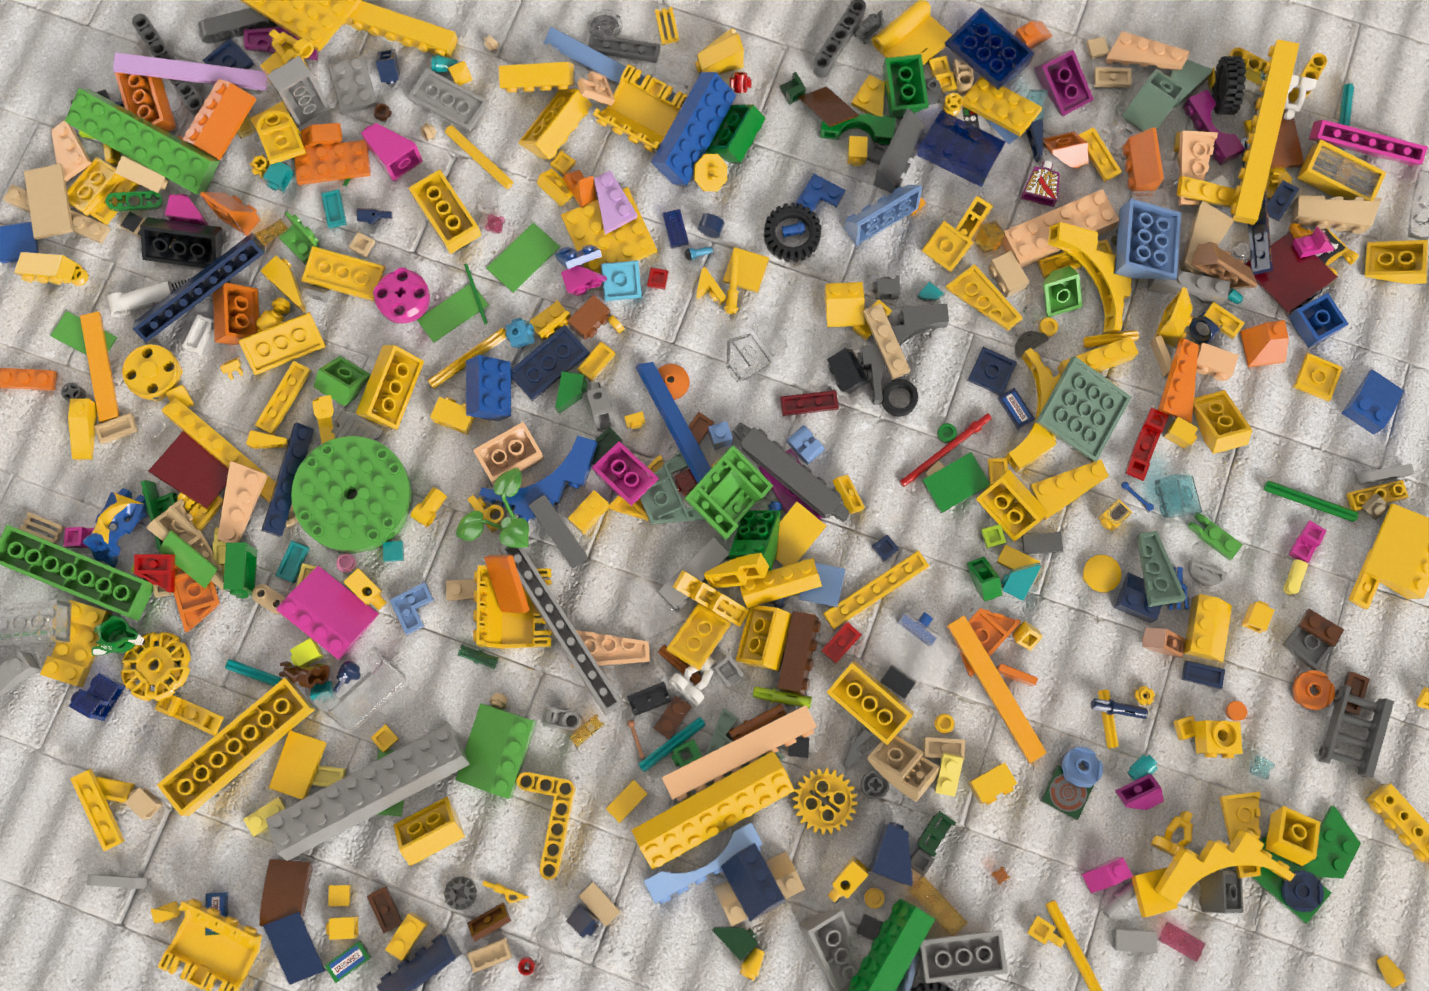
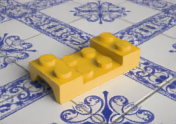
M69 600L63 615V619L66 620L51 657L47 656L40 675L83 688L96 656L92 655L91 649L99 646L96 644L99 636L94 633V628L109 620L108 615H112V613Z

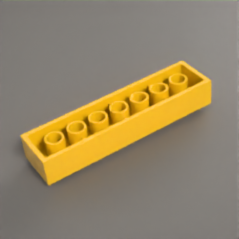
M283 678L160 781L157 786L180 816H190L316 709L290 679Z
M772 751L635 827L631 831L650 867L654 870L780 798L787 796L794 789L782 763L775 752Z

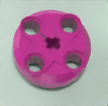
M403 267L385 275L373 291L375 304L380 313L389 321L398 324L416 321L424 315L430 303V292L425 280L416 272ZM424 294L423 297L417 298L419 295ZM404 311L403 314L397 315L399 312Z

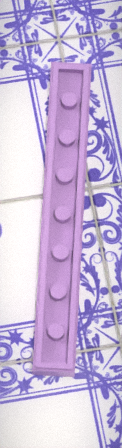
M115 53L114 72L206 84H215L218 79L231 82L239 88L267 91L268 79L263 71Z

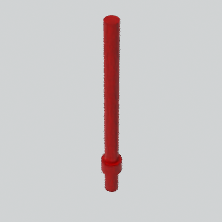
M987 413L978 421H973L969 424V428L899 481L903 487L907 486L973 433H978L982 429L981 427L992 419L990 414Z

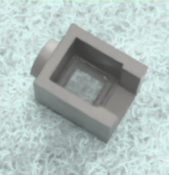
M722 656L714 663L716 666L713 670L727 688L744 675L730 656L727 658Z

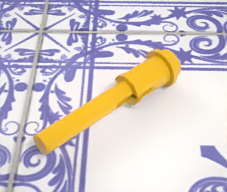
M732 254L729 290H727L726 306H724L725 313L736 314V311L739 309L737 307L739 254Z

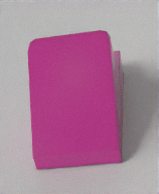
M1316 227L1312 235L1296 238L1292 242L1300 258L1334 250L1329 238L1319 227Z

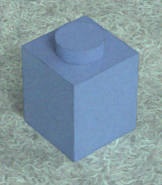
M727 421L708 427V433L714 450L732 444L733 438Z

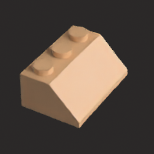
M524 422L473 450L493 486L496 479L504 472L514 468H519L523 472L544 460L542 452Z

